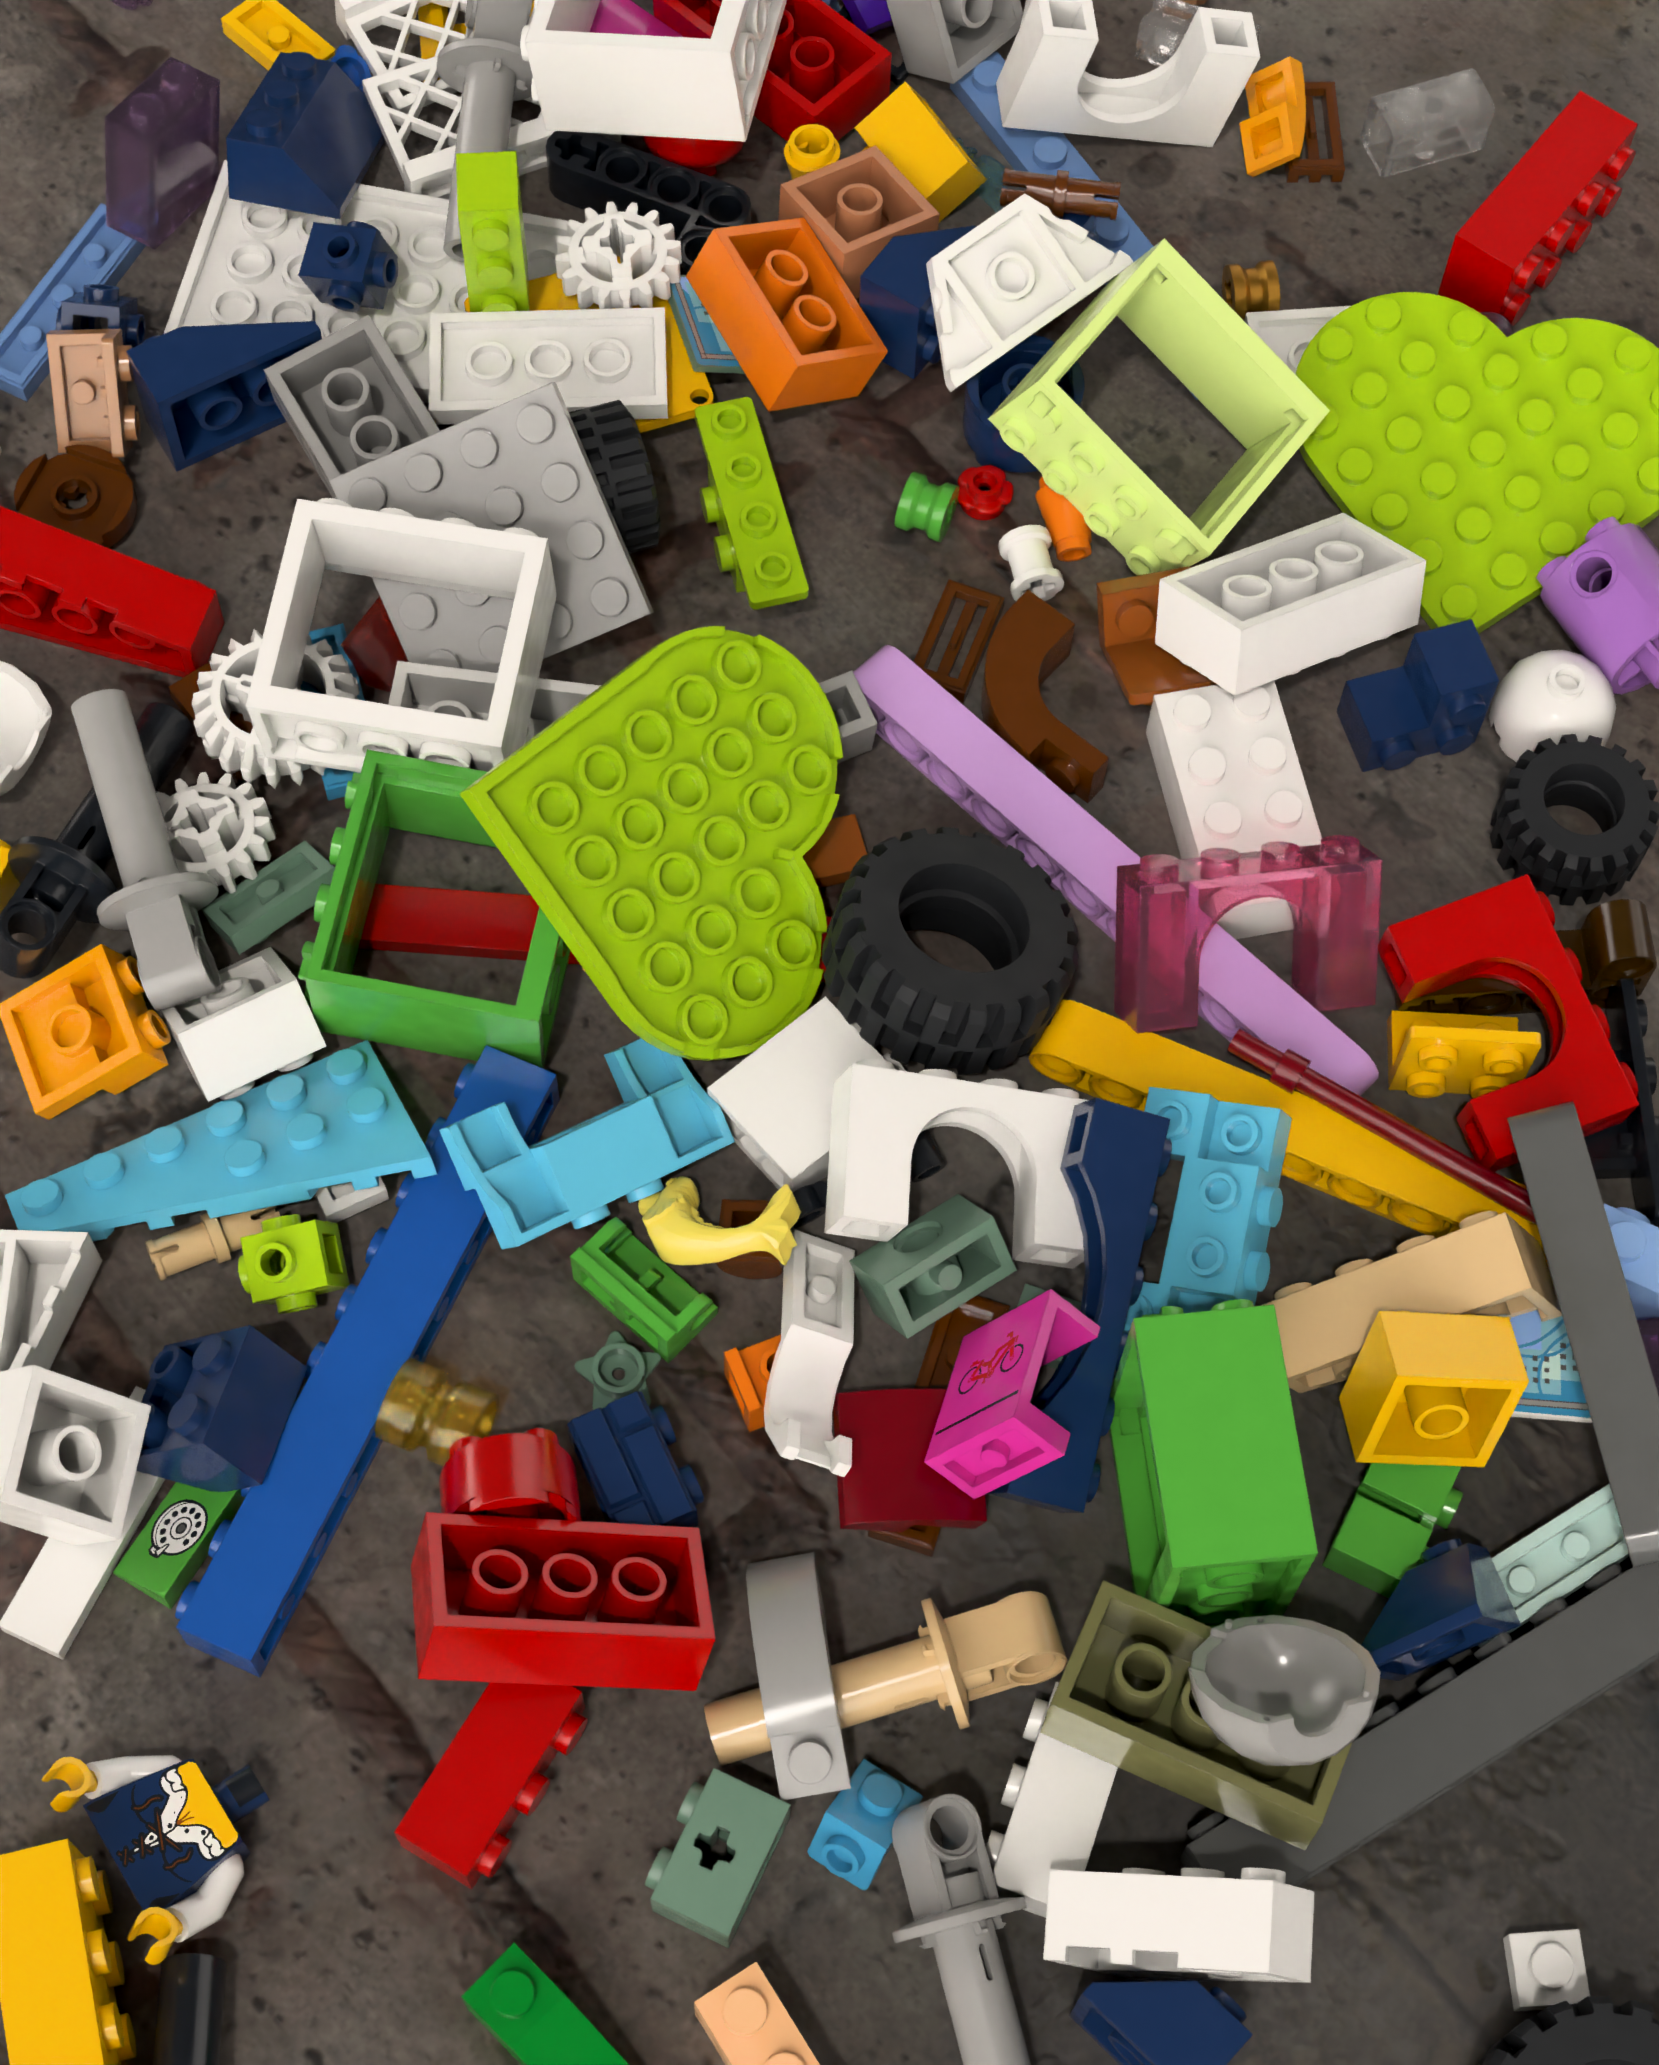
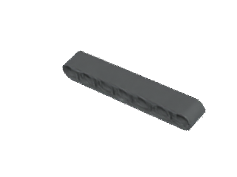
M1570 1101L1509 1117L1507 1120L1633 1568L1659 1562V1396L1574 1102Z

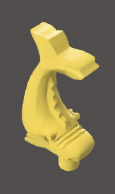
M688 1177L670 1178L666 1182V1187L661 1192H657L638 1202L639 1212L643 1216L642 1220L659 1257L668 1264L680 1266L722 1262L749 1252L765 1251L774 1255L781 1264L786 1266L791 1256L792 1248L797 1246L790 1229L797 1222L801 1211L788 1184L783 1185L773 1195L762 1214L755 1221L737 1228L713 1226L712 1223H705L703 1218L699 1217L700 1214L697 1211L700 1204L699 1193L694 1182Z

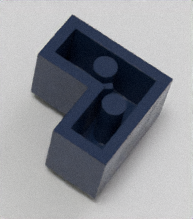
M1472 619L1414 634L1403 666L1348 680L1345 683L1337 714L1361 771L1366 772L1381 767L1385 770H1396L1410 764L1418 757L1440 752L1442 755H1452L1468 748L1476 741L1498 686L1499 678Z

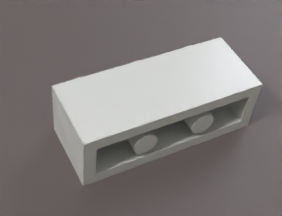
M1055 1682L1049 1702L1035 1698L1022 1737L1035 1742L1027 1768L1015 1763L1013 1764L1000 1803L1013 1808V1812L1005 1835L991 1830L986 1845L999 1898L1024 1897L1027 1908L1023 1910L1045 1918L1049 1869L1085 1871L1118 1767L1040 1733L1059 1682Z

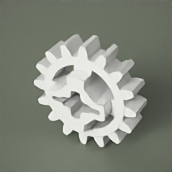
M611 201L607 202L606 213L598 215L595 210L588 207L584 209L585 223L582 224L571 219L567 222L568 236H558L556 240L558 255L555 256L557 278L562 279L565 296L577 294L578 308L586 309L593 303L598 304L599 309L631 308L639 305L641 308H653L652 297L656 296L665 300L671 297L670 283H679L681 279V243L675 240L674 226L671 223L659 225L658 211L652 210L643 217L638 215L637 203L631 202L625 212H618L616 205ZM617 256L620 257L621 264L617 262Z
M201 772L197 779V785L188 787L186 782L179 778L175 780L177 792L172 796L161 792L156 793L180 873L199 872L209 874L215 878L217 886L223 885L225 890L232 894L236 892L235 878L242 875L245 878L254 880L258 876L253 865L254 860H270L271 853L267 842L275 840L276 834L270 821L272 818L263 797L257 798L251 783L246 782L236 788L232 775L225 773L217 784H211L207 773Z

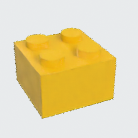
M1379 1311L1339 1396L1355 1462L1485 1467L1529 1383L1510 1318L1474 1314Z

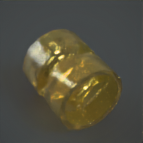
M410 1358L399 1369L385 1395L376 1421L375 1437L412 1453L423 1446L426 1448L427 1460L444 1466L449 1459V1448L455 1441L468 1436L484 1438L490 1435L498 1412L499 1395L465 1380H461L456 1385L451 1386L449 1385L448 1373Z

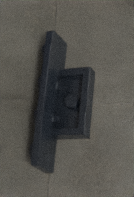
M1619 978L1606 1002L1612 1049L1618 1061L1625 1062L1635 1076L1638 1085L1637 1100L1639 1105L1622 1123L1586 1136L1584 1139L1596 1179L1632 1178L1636 1211L1645 1215L1650 1220V1224L1659 1227V1116H1654L1651 1096L1656 1090L1657 1072L1654 1059L1652 1057H1645L1642 1038L1646 1034L1648 1025L1647 1007L1643 999H1636L1633 978Z

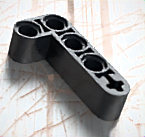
M555 131L547 140L545 147L548 182L554 197L583 210L590 207L598 215L606 213L607 202L611 201L616 205L618 212H625L631 202L637 203L638 215L644 217L652 210L658 211L659 225L671 223L674 226L675 240L681 243L682 264H680V275H687L713 229L751 224L750 197L744 190L735 185L596 133Z

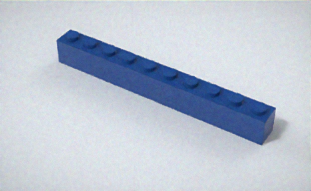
M487 1045L476 1065L469 1062L463 1068L454 1090V1098L457 1101L447 1119L440 1116L435 1121L425 1144L431 1155L437 1175L414 1179L411 1171L403 1180L395 1202V1206L399 1209L389 1228L380 1227L373 1236L365 1258V1262L369 1266L359 1285L350 1284L339 1300L335 1312V1320L339 1322L328 1343L320 1341L309 1356L306 1364L308 1368L304 1376L308 1380L297 1401H294L262 1485L241 1489V1496L245 1497L233 1521L225 1519L219 1525L212 1538L208 1556L213 1559L200 1582L196 1580L191 1581L179 1600L175 1617L180 1621L176 1628L187 1645L261 1678L493 1230L476 1189L465 1191L439 1130L490 1106L505 1102L527 1146L536 1144L560 1101L557 1075Z

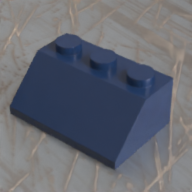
M280 52L226 137L229 199L335 219L342 217L383 145L385 138L366 96L335 62L316 59L304 52Z

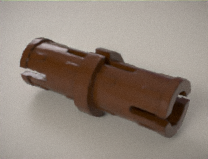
M1004 168L1003 186L1025 188L1026 190L1001 188L1000 206L1005 207L1025 193L1047 206L1057 218H1063V213L1065 212L1109 218L1116 221L1118 203L1095 200L1094 198L1119 200L1121 182L1115 181L1113 183L1069 177V171L1057 170V176Z

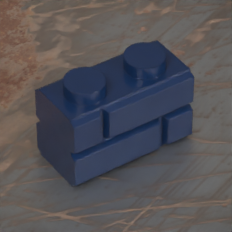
M636 1391L609 1403L605 1408H597L576 1417L567 1424L569 1440L606 1522L678 1527L698 1526L695 1505L704 1502V1496L690 1465L687 1464L677 1468L667 1446L676 1443L677 1440L668 1416L661 1405L650 1409L642 1391Z

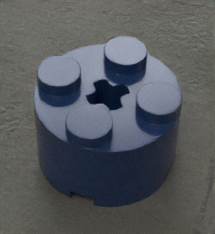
M1031 335L966 381L963 431L969 446L975 452L976 461L981 466L993 465L1002 470L1019 473L1039 471L1022 453L1013 450L1003 441L1000 431L988 418L1055 342L1045 337ZM1076 361L1059 380L1057 385L1082 408L1085 381L1082 369Z

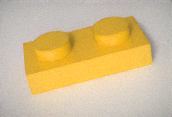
M245 0L221 18L224 34L268 71L280 52H304L321 60H328L335 55L336 49L277 0Z

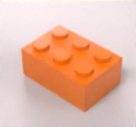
M804 217L713 229L686 275V278L768 412L858 397L888 353L884 343Z

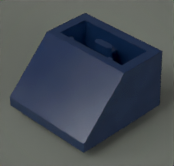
M975 225L894 236L861 274L859 305L888 350L882 362L912 379L918 376L928 362L935 364L941 358L926 263L933 256L977 227Z
M251 1325L165 1345L150 1367L149 1375L151 1379L141 1403L151 1406L136 1471L211 1492H228L262 1485L308 1367Z

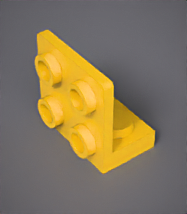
M1391 1010L1387 1020L1388 1090L1407 1091L1409 1095L1418 1098H1433L1444 1093L1471 1094L1472 1098L1479 1097L1525 1079L1541 1048V1034L1538 1032L1518 1031V1017Z

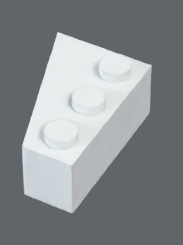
M0 1229V1372L29 1365L50 1369L102 1263V1259L88 1232Z
M1123 1868L1122 1873L1049 1869L1043 1960L1132 1979L1311 1983L1314 1891L1285 1884L1286 1872L1268 1868H1242L1241 1879L1225 1878V1872L1206 1868H1182L1181 1876L1165 1875L1163 1871L1145 1868Z

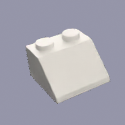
M271 947L219 970L220 990L160 1011L195 1082L208 1102L218 1097L222 1100L238 1097L254 1086V1080L277 1069L280 1072L295 1070L308 1063L313 1058V1052L326 1047L296 977Z

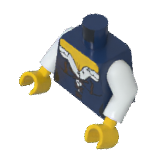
M174 1755L123 1756L90 1762L88 1764L74 1757H63L52 1765L43 1776L42 1781L48 1782L53 1779H60L65 1781L71 1788V1791L61 1792L52 1800L50 1805L55 1811L66 1812L72 1809L83 1795L92 1799L84 1804L83 1807L143 1910L137 1916L127 1939L128 1941H133L141 1934H149L158 1939L152 1945L145 1958L148 1964H160L166 1958L174 1942H183L218 1922L224 1916L244 1876L243 1862L251 1854L234 1823L270 1801L249 1764L211 1787L194 1759L182 1761Z

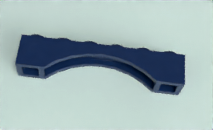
M1093 1098L1074 1106L1060 1170L1074 1199L1083 1235L1085 1278L1080 1312L1099 1325L1100 1331L1096 1339L1063 1356L1049 1382L1031 1402V1404L1071 1433L1065 1455L987 1494L1059 1513H1084L1085 1504L1091 1502L1097 1492L1100 1481V1466L1098 1463H1095L1100 1436L1103 1437L1107 1434L1114 1417L1115 1401L1109 1395L1114 1373L1118 1370L1128 1333L1124 1331L1129 1306L1135 1304L1143 1285L1144 1272L1142 1267H1138L1143 1241H1147L1150 1238L1157 1221L1158 1207L1156 1203L1152 1202L1157 1177H1161L1166 1171L1172 1152V1142L1166 1138L1170 1122L1168 1118L1100 1098Z

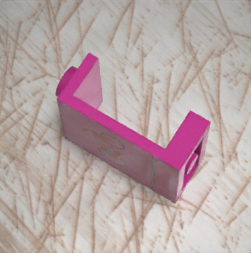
M1050 1289L965 1335L924 1463L975 1500L1064 1456L1071 1433L1031 1404L1030 1401L1040 1367L1096 1339L1100 1326Z

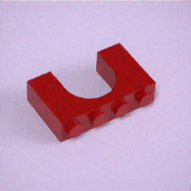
M1528 874L1390 925L1376 947L1402 1004L1461 981L1474 978H1492L1510 983L1524 991L1534 1000L1545 1016L1551 1039L1550 1055L1546 1067L1531 1077L1469 1100L1456 1117L1475 1160L1494 1172L1519 1163L1507 1120L1509 1117L1573 1101L1583 1135L1586 1137L1622 1123L1639 1105L1637 1100L1638 1085L1635 1076L1625 1062L1618 1061L1609 1042L1610 1027L1607 1018L1598 1005H1591L1581 985L1583 976L1580 963L1575 953L1569 947H1563L1553 927L1555 915L1552 905L1542 891L1536 892Z

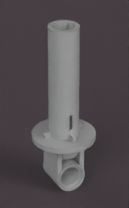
M467 0L465 39L446 45L438 54L437 72L447 85L463 93L443 246L444 252L449 257L464 262L457 211L456 153L508 151L513 101L532 97L531 85L533 75L530 63L522 59L520 49L521 32L523 27L528 25L532 0Z
M105 689L84 695L72 704L71 710L123 884V889L113 893L100 903L97 908V916L100 924L105 928L130 931L137 955V968L143 989L156 1011H161L220 990L219 972L214 957L206 943L197 911L209 905L217 897L218 887L215 878L209 874L199 872L180 873L126 692L119 689Z
M944 1794L907 1807L899 1813L894 1821L892 1843L898 1856L914 1921L892 1932L894 1944L921 1937L922 1945L919 1947L923 1949L933 1947L963 2065H1031L996 1933L997 1929H1001L1006 1925L1005 1922H1002L1001 1915L1027 1908L1025 1898H999L982 1835L980 1817L974 1806L967 1799L956 1794ZM931 1818L941 1828L943 1836L941 1847L934 1841L931 1835Z

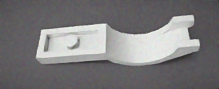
M794 1230L793 1237L797 1246L792 1248L791 1256L783 1268L781 1341L774 1357L767 1384L764 1405L765 1431L781 1457L790 1460L796 1458L827 1468L831 1473L845 1477L852 1467V1438L838 1435L836 1438L833 1437L832 1411L838 1383L854 1341V1270L849 1261L855 1258V1250Z

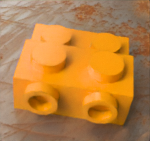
M100 944L0 1003V1018L36 1115L50 1120L102 1089L117 1095L169 1065L162 1047L170 1043V1033L162 1018L155 1011L148 1010L142 996V993L145 991L139 977L137 960L134 957H125L111 948Z

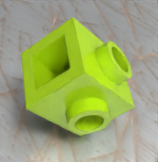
M300 1214L285 1215L262 1221V1233L240 1238L243 1255L238 1259V1272L242 1286L248 1294H251L253 1303L277 1305L278 1314L294 1313L317 1307L316 1295L345 1289L350 1285L338 1223L322 1220H311L302 1223Z

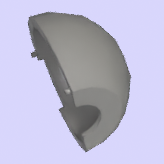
M1279 1615L1243 1617L1235 1620L1226 1619L1224 1624L1211 1628L1210 1636L1193 1651L1191 1666L1188 1667L1194 1700L1202 1718L1217 1738L1241 1756L1263 1765L1271 1766L1313 1765L1335 1756L1354 1741L1372 1716L1378 1697L1381 1674L1369 1651L1344 1632L1313 1620Z

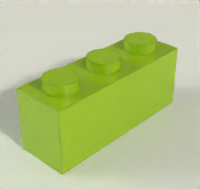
M517 152L456 153L457 211L470 312L530 311L528 260Z

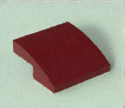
M882 1389L837 1393L835 1395L833 1406L834 1438L838 1435L852 1438V1467L845 1477L837 1475L840 1529L904 1532L913 1525L976 1529L987 1522L985 1495L974 1500L924 1463L947 1389Z

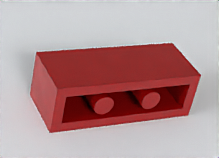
M489 1682L395 1829L394 1833L400 1845L471 1890L481 1874L489 1879L492 1878L511 1848L512 1840L505 1836L520 1812L529 1817L543 1799L551 1781L544 1774L559 1751L567 1756L576 1746L586 1728L588 1718L581 1715L585 1709L582 1691L573 1686Z

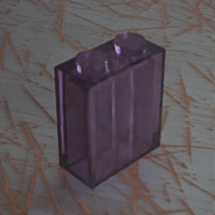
M170 57L105 116L106 219L108 227L156 249L213 194L219 170V79Z

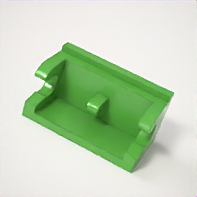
M618 1217L608 1221L581 1248L579 1247L570 1256L573 1280L653 1351L658 1353L668 1364L718 1314V1307L703 1292L699 1294L635 1238L632 1235V1231Z

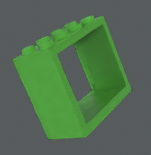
M367 749L361 773L354 772L352 780L347 783L345 808L351 809L346 828L336 827L333 834L329 861L331 865H335L331 884L322 883L316 896L314 921L320 922L315 942L306 941L301 951L303 960L298 978L306 981L304 996L309 1007H312L313 1016L320 1032L478 1061L487 1045L544 1068L570 958V949L540 907L516 1005L351 975L390 828L497 848L459 794L486 774V771Z
M1234 1299L1214 1305L1211 1311L1184 1313L1180 1307L1163 1306L1159 1314L1142 1315L1140 1318H1133L1109 1396L1115 1401V1412L1109 1434L1134 1594L1212 1628L1224 1624L1226 1619L1235 1620L1243 1617L1267 1615L1283 1616L1315 1560L1318 1549L1275 1305L1254 1306L1250 1300Z

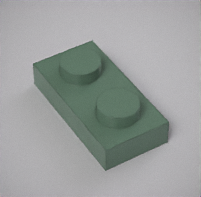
M304 840L256 872L258 876L254 880L247 878L236 886V892L232 894L226 892L204 907L202 911L210 926L240 955L253 945L265 941L274 931L305 910L315 907L319 887L322 883L331 884L335 867Z

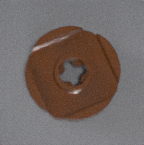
M77 444L66 446L67 454L56 455L48 460L45 453L34 459L23 470L15 486L14 500L18 513L109 549L126 535L136 517L137 496L133 482L127 475L126 468L119 458H113L112 453L104 449ZM80 493L86 494L87 504L81 508L67 509L66 504L62 502L65 498L76 499Z

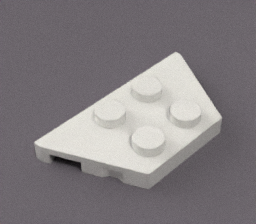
M1025 193L933 256L926 263L945 385L949 391L952 392L1110 281L1133 263L1131 257L1121 250L1114 253L1087 237L1089 231L1070 220H1062L1055 217L1047 206Z

